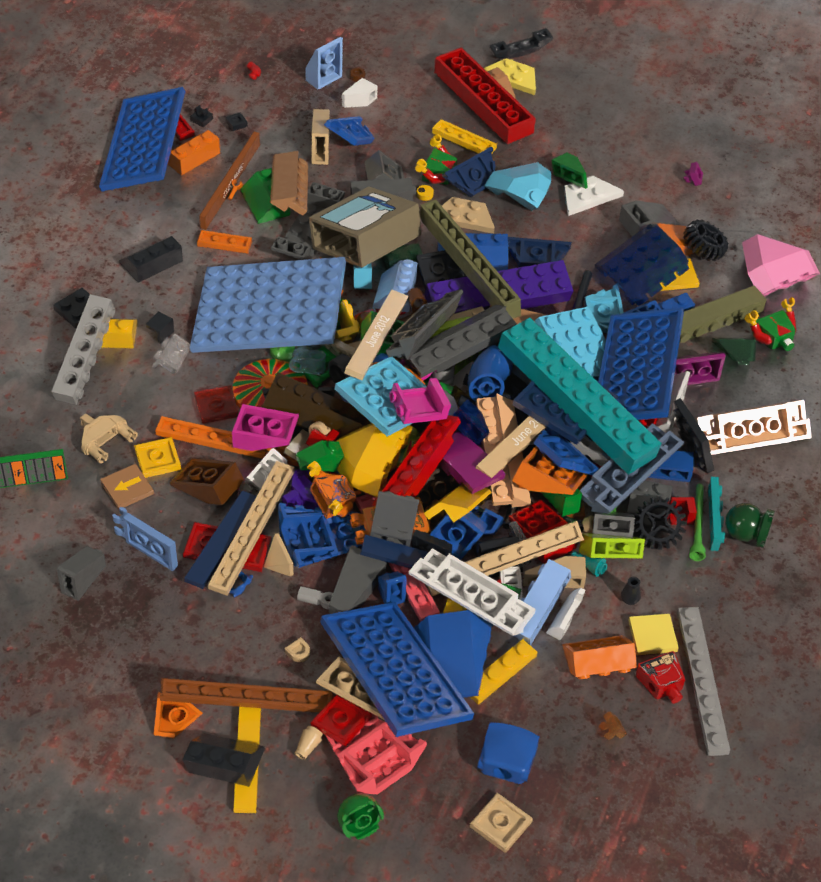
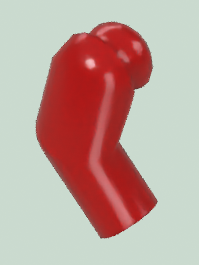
M252 61L249 62L247 68L252 71L249 73V77L256 80L261 75V69Z

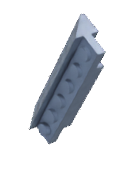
M652 423L647 430L662 443L656 458L629 475L614 460L610 459L592 475L591 480L580 490L582 493L581 499L592 507L591 512L610 514L684 444V441L671 431L665 433Z

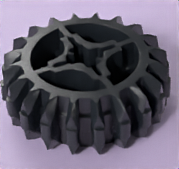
M696 219L686 227L683 233L684 242L692 250V253L697 254V257L700 256L703 260L716 261L727 252L729 244L726 241L727 237L723 236L724 233L719 228H716L714 224H710L709 221L705 222L704 220Z
M658 496V502H655L653 497L650 498V505L644 501L645 509L639 506L637 510L641 514H634V517L639 519L634 521V526H639L634 529V533L641 532L637 538H645L644 546L651 542V549H654L655 544H658V550H662V544H665L666 549H670L669 542L676 546L675 538L678 540L683 539L679 532L686 533V529L681 527L687 525V521L681 520L686 517V514H679L682 511V507L679 506L675 509L677 502L673 501L670 505L668 497L665 499V503L662 502L661 496ZM654 509H666L660 515L650 513ZM671 513L677 521L675 530L667 523ZM645 517L653 524L649 534L643 527ZM664 518L663 524L665 526L660 525L656 528L655 521H661ZM659 532L670 534L666 538H654Z

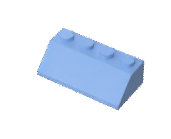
M409 259L400 260L381 274L373 308L380 309L391 290L407 295L410 289L415 288L418 262ZM408 300L402 312H409L410 304Z

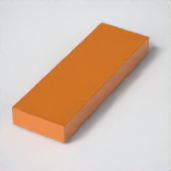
M201 230L197 240V246L246 254L249 253L252 244V237Z

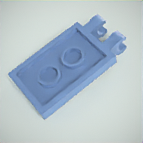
M120 507L121 516L113 514L112 517L115 523L121 524L124 528L115 526V534L124 537L128 544L171 571H174L178 567L175 541L130 513H127L124 507Z

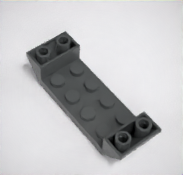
M313 182L308 189L307 212L304 216L298 215L284 238L277 237L271 246V250L302 260L312 259L317 250L313 249L309 217L343 200L345 191Z

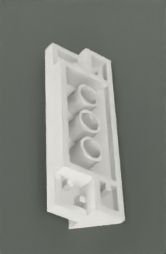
M432 548L409 571V575L512 636L523 633L524 627L535 614L536 609L518 599L516 592L451 554H448L446 557Z

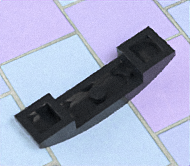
M547 28L532 32L531 38L508 45L501 41L491 44L490 49L499 58L520 57L544 47L553 40V36Z

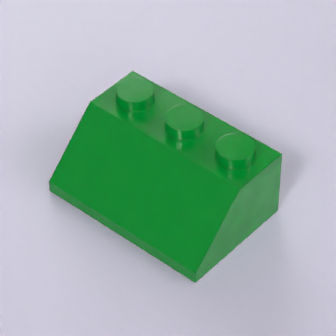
M272 168L255 172L240 189L258 224L290 216V207L284 212L270 203Z

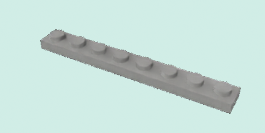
M699 607L678 608L677 614L707 756L729 755V742Z

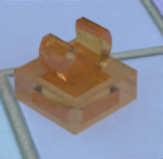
M609 711L603 715L606 722H602L598 727L602 731L609 728L608 733L604 735L607 740L612 739L615 735L620 739L627 735L626 730L615 714Z

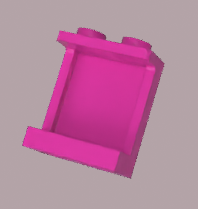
M430 378L428 386L423 388L401 390L399 384L394 383L389 393V399L394 404L396 413L401 418L403 424L443 420L448 417L451 404L437 378Z

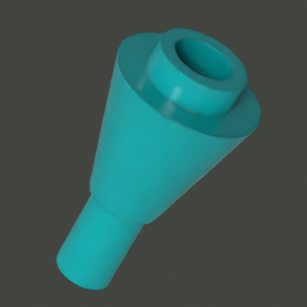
M573 551L571 556L585 557L586 568L596 577L604 574L607 569L605 558H590L576 551Z

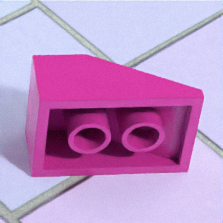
M242 404L232 431L233 448L255 451L289 445L299 414Z

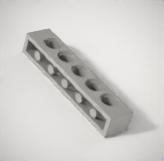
M90 294L51 391L55 400L77 405L78 400L82 398L83 387L90 378V369L96 363V354L102 348L104 334L108 332L110 318H113L115 314V307L111 299Z

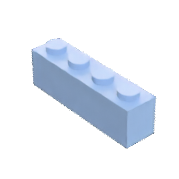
M548 559L546 564L541 565L538 571V578L530 583L528 587L529 593L526 598L521 599V601L536 610L533 617L524 627L523 633L517 634L514 637L519 640L524 639L529 645L533 643L571 579L570 569Z

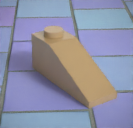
M564 556L553 560L571 570V579L565 588L584 589L586 580L585 557ZM541 565L525 571L523 586H529L532 581H536Z

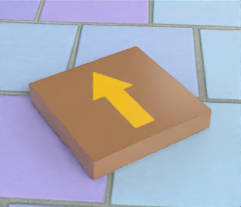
M136 464L100 479L102 486L118 510L120 507L129 506L154 494L153 488Z

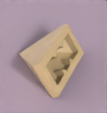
M279 533L274 535L264 568L292 576L293 562Z

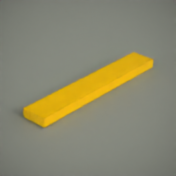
M239 707L237 740L260 745L261 708ZM258 767L249 787L235 784L234 813H256Z

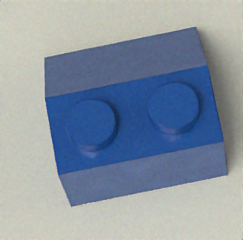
M471 511L455 522L451 520L446 512L430 535L452 544V555L461 560L484 534L487 524Z

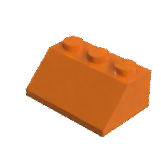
M207 130L171 150L168 165L182 176L220 154L219 137Z
M623 635L563 644L570 673L578 679H587L593 674L607 676L613 671L627 673L631 671L630 669L637 668L635 644Z

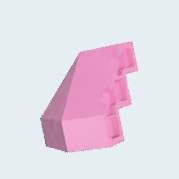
M759 234L742 242L747 273L753 285L764 297L778 289H786L799 281L806 282L820 274L808 250Z

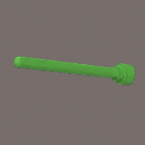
M700 483L696 485L695 505L697 514L694 526V544L690 547L689 557L694 561H701L706 557V549L702 544L704 486Z

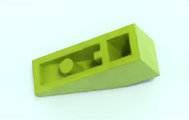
M582 533L584 540L580 541L579 553L587 557L643 558L644 538Z

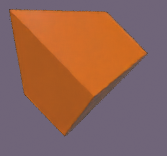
M158 692L154 735L175 738L203 713L191 703L160 701V692Z

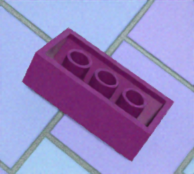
M714 352L678 357L675 375L685 371L690 372L687 385L719 381L726 355L725 353Z

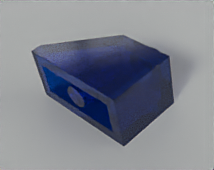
M468 399L452 415L459 417L461 421L457 429L477 445L490 433L482 412Z

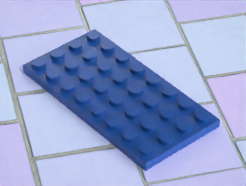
M183 87L123 99L99 184L101 191L164 179L185 96Z
M682 307L616 314L610 317L598 383L618 395L617 401L637 420L667 418L669 415L684 316Z
M396 602L321 616L320 623L395 737L473 719L474 712Z

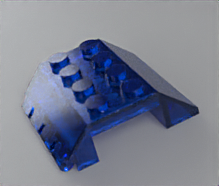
M649 224L594 266L604 277L609 276L624 291L625 297L631 305L636 303L639 307L649 299L646 293L652 297L663 289L660 283L666 287L677 279L674 272L681 276L689 270L687 265L689 260L679 245L657 224Z

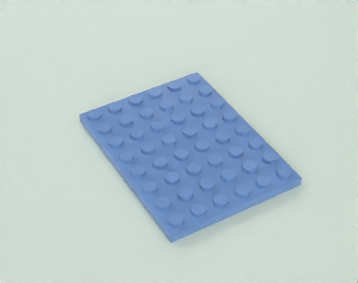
M345 257L207 267L190 343L191 352L334 344L346 266Z

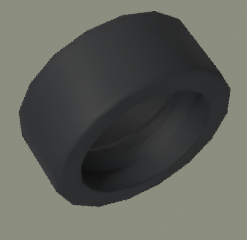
M345 354L338 355L328 363L329 374L335 384L350 377L344 373L351 360Z

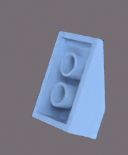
M342 37L316 49L306 66V81L318 90L342 77Z

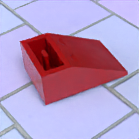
M542 500L509 515L510 521L523 540L568 524ZM577 543L537 558L545 564L548 559L553 561L576 549Z

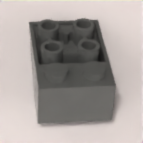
M633 201L621 206L619 221L636 242L642 240L644 228L658 223L680 225L663 204Z
M379 491L370 536L410 547L419 500L411 496L395 495L389 491Z

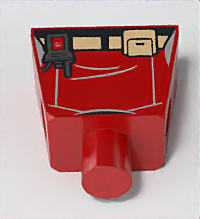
M674 651L638 664L636 677L655 699L668 696L671 703L675 704L683 698L680 691L683 689L685 677Z

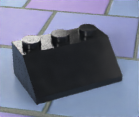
M170 236L120 259L119 263L139 283L182 262V246L173 236Z
M203 733L190 741L183 757V762L189 773L249 787L265 747Z

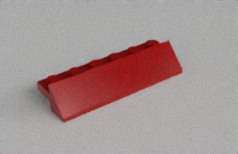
M448 415L447 419L430 421L381 492L389 491L395 495L416 498L454 443L452 435L461 423L459 417ZM378 496L373 501V506H376Z

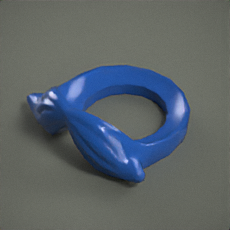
M240 572L238 577L244 583L237 588H231L229 593L233 594V597L242 594L246 585H250L253 575L248 576Z

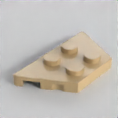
M452 197L442 205L460 228L494 234L495 227L486 203Z

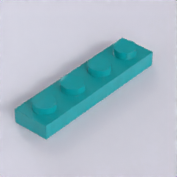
M711 477L708 485L711 551H719L720 544L724 543L725 532L721 531L724 525V516L720 514L723 510V501L720 500L722 485H719V477Z

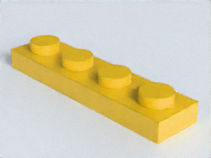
M442 119L432 128L433 134H439L442 138L478 154L491 146L493 152L497 148L496 143Z
M524 639L519 641L483 671L479 695L470 698L479 705L536 658L538 652Z

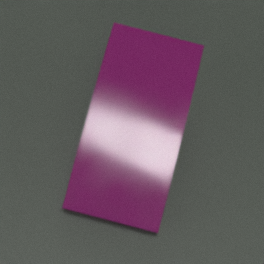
M460 432L452 435L454 443L439 463V466L447 476L452 475L459 485L464 484L472 494L505 479V472L502 469L493 478L476 469V466L488 454Z

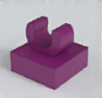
M693 162L690 169L685 170L686 176H684V180L686 183L693 181L695 186L702 185L703 172L698 162Z

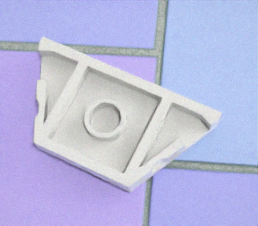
M595 176L587 178L588 188L586 189L573 183L565 185L564 195L566 197L567 215L570 216L623 197L624 191Z

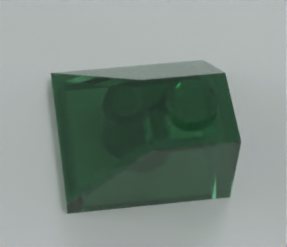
M712 338V342L733 361H739L738 365H750V362H755L756 339Z

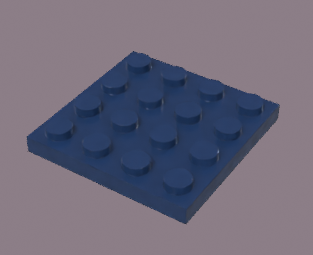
M533 381L513 400V406L576 445L587 435V431L585 429L582 430L578 423L573 422L569 418V414H565L564 410L560 409L559 405L554 403ZM606 389L616 400L618 399V395Z

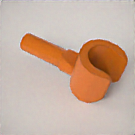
M232 180L233 188L228 200H232L235 192L242 188V181H240L239 185L235 186L237 180Z

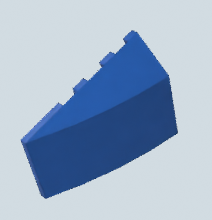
M279 503V534L293 562V566L300 568L348 553L352 545L359 549L362 548V545H357L355 537L356 531H365L364 525L352 528L350 523V515L359 512L350 511L346 517L336 515L326 519L319 507L313 510L305 509L302 505L288 507L285 503Z
M470 610L428 615L414 627L415 631L462 697L478 696L493 624Z

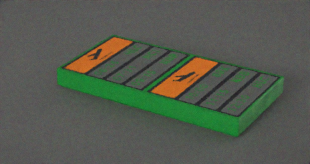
M63 449L0 457V488L68 479Z

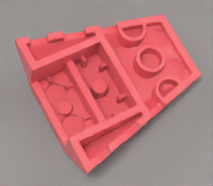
M373 713L372 718L346 746L326 736L357 793L379 794L412 771L427 745L426 741L421 738L418 740L412 737V734L395 737L388 724L380 720Z

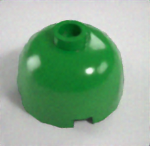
M356 793L346 798L339 806L337 814L338 823L347 838L351 836L356 837V839H363L378 830V823L380 819L383 821L384 812L372 796Z

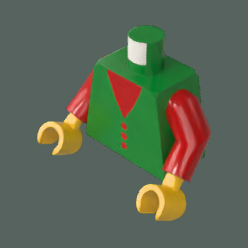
M435 134L430 140V145L437 147V149H433L427 161L419 159L415 170L422 172L423 181L447 185L450 182L443 178L442 174L457 166V158L452 156L444 145L440 144L442 138L439 134Z
M793 297L789 298V304H787L786 298L781 302L786 312L781 310L759 319L758 312L755 310L745 315L744 319L747 323H751L750 328L756 341L765 344L770 349H776L781 346L786 351L793 349L795 344L792 341L796 333L795 315L791 309L795 304Z

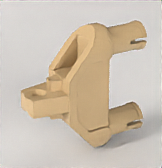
M84 414L80 417L81 425L84 427L82 452L85 455H91L100 464L104 463L101 458L104 461L108 459V453L103 451L100 446L117 434H121L129 442H133L138 436V433L127 425V421L121 416L108 415L93 419L89 415Z

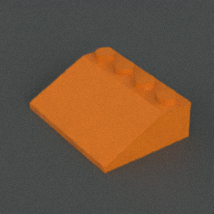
M535 446L521 462L512 481L518 487L529 491L573 495L588 474L554 465L552 460L547 455L541 453L539 448Z

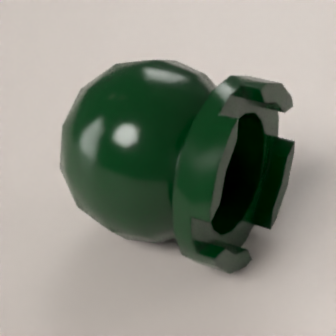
M751 503L737 504L726 515L725 525L727 531L733 538L739 541L749 542L755 539L757 541L756 546L764 548L773 517L770 516H774L775 511L767 509L766 513H762L757 506Z

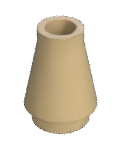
M307 726L306 729H303L294 754L298 758L306 760L308 755L322 741V732L313 726Z

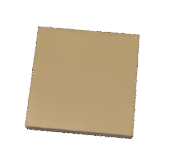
M496 793L470 823V828L506 853L532 823L533 818L499 793Z

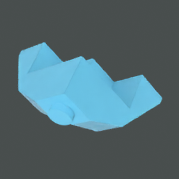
M538 162L498 170L491 173L484 186L496 195L504 192L532 211L539 207L551 183V171Z

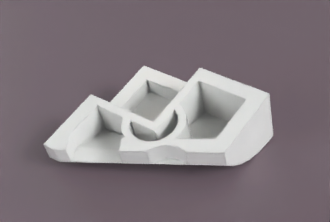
M272 448L245 480L260 491L275 462L287 464L288 460Z
M578 588L569 594L547 630V634L561 641L570 626L575 611L583 599L585 589Z

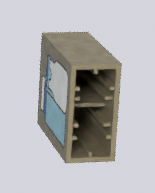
M369 186L309 217L313 249L333 257H345L346 262L363 268L421 236V210L419 204Z

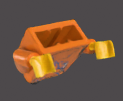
M313 461L307 466V469L311 470L309 475L315 477L310 491L326 519L336 515L346 517L353 508L356 495H360L361 490L351 487L344 475H333L323 472L319 463Z

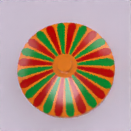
M279 359L258 360L246 365L237 373L233 381V397L240 409L242 404L262 407L265 397L261 389L271 387L277 372L308 385L306 377L300 369L287 361Z

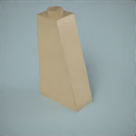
M313 109L312 164L328 165L329 128L324 124L330 119L329 109Z

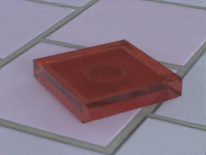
M231 385L194 392L202 424L238 417L239 411Z

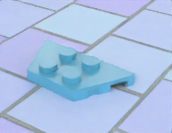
M613 285L612 289L608 291L603 289L596 294L585 297V307L589 306L601 331L608 333L611 315L623 314L618 285Z

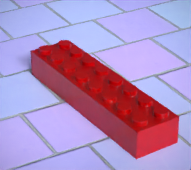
M462 47L435 57L434 73L506 144L534 133L536 118Z

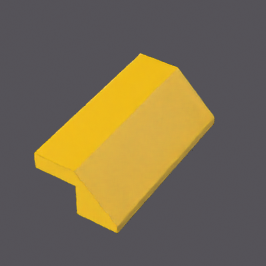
M461 484L435 503L424 514L429 520L442 510H445L451 520L455 522L469 513L492 492L490 489L484 488L472 494L464 484Z

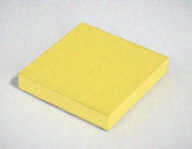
M670 614L629 617V625L637 655L668 653L671 651L678 652V644Z

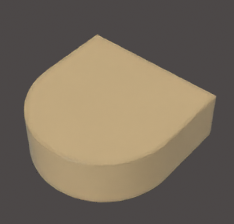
M301 637L284 648L285 653L295 662H304L310 656V647Z

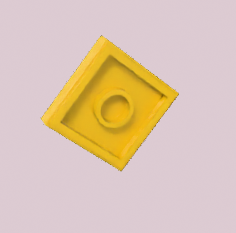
M172 437L134 445L138 463L145 478L181 470V464Z

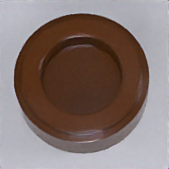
M359 67L351 69L350 79L354 82H358L361 78L365 79V70Z

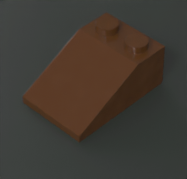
M192 458L170 484L172 487L207 504L223 505L238 489L244 478L236 462Z

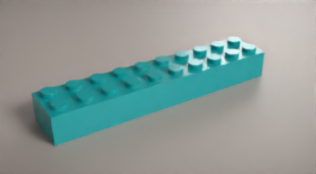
M531 318L502 333L498 348L554 403H557L558 407L562 408L565 414H569V418L573 422L578 423L582 430L585 429L587 431L586 434L628 475L656 458L662 443Z

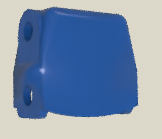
M489 723L478 768L483 774L517 784L527 782L536 756L540 736L517 726Z

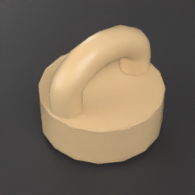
M320 421L311 424L309 427V435L313 429L326 436L331 432V429Z
M594 516L583 519L581 523L584 527L582 533H593Z

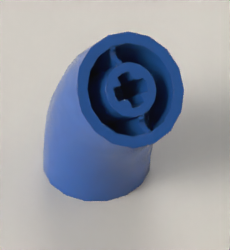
M490 346L485 349L471 366L468 375V390L470 397L474 401L478 398L496 397V393L502 396L504 392V381L512 373L513 362L498 346Z

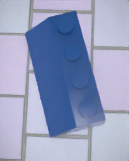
M465 233L497 271L508 270V234ZM437 241V251L445 250Z

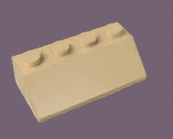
M340 656L317 679L316 683L384 719L345 659Z

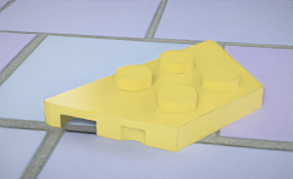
M507 58L484 68L486 71L499 67L508 76L512 88L535 95V68Z

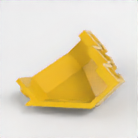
M371 423L341 436L336 441L340 443L344 457L337 471L346 477L351 487L377 497L379 491L387 483L389 473L397 467L400 452L408 445L413 427L408 425L387 437Z

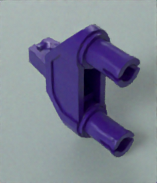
M295 470L292 475L291 490L282 497V503H285L288 507L302 505L305 509L313 510L319 507L310 491L312 485L310 479L314 478V476L311 477L309 475L311 470Z

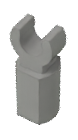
M300 586L297 600L314 605L320 604L323 608L329 609L330 602L326 600H331L333 593H321V591Z

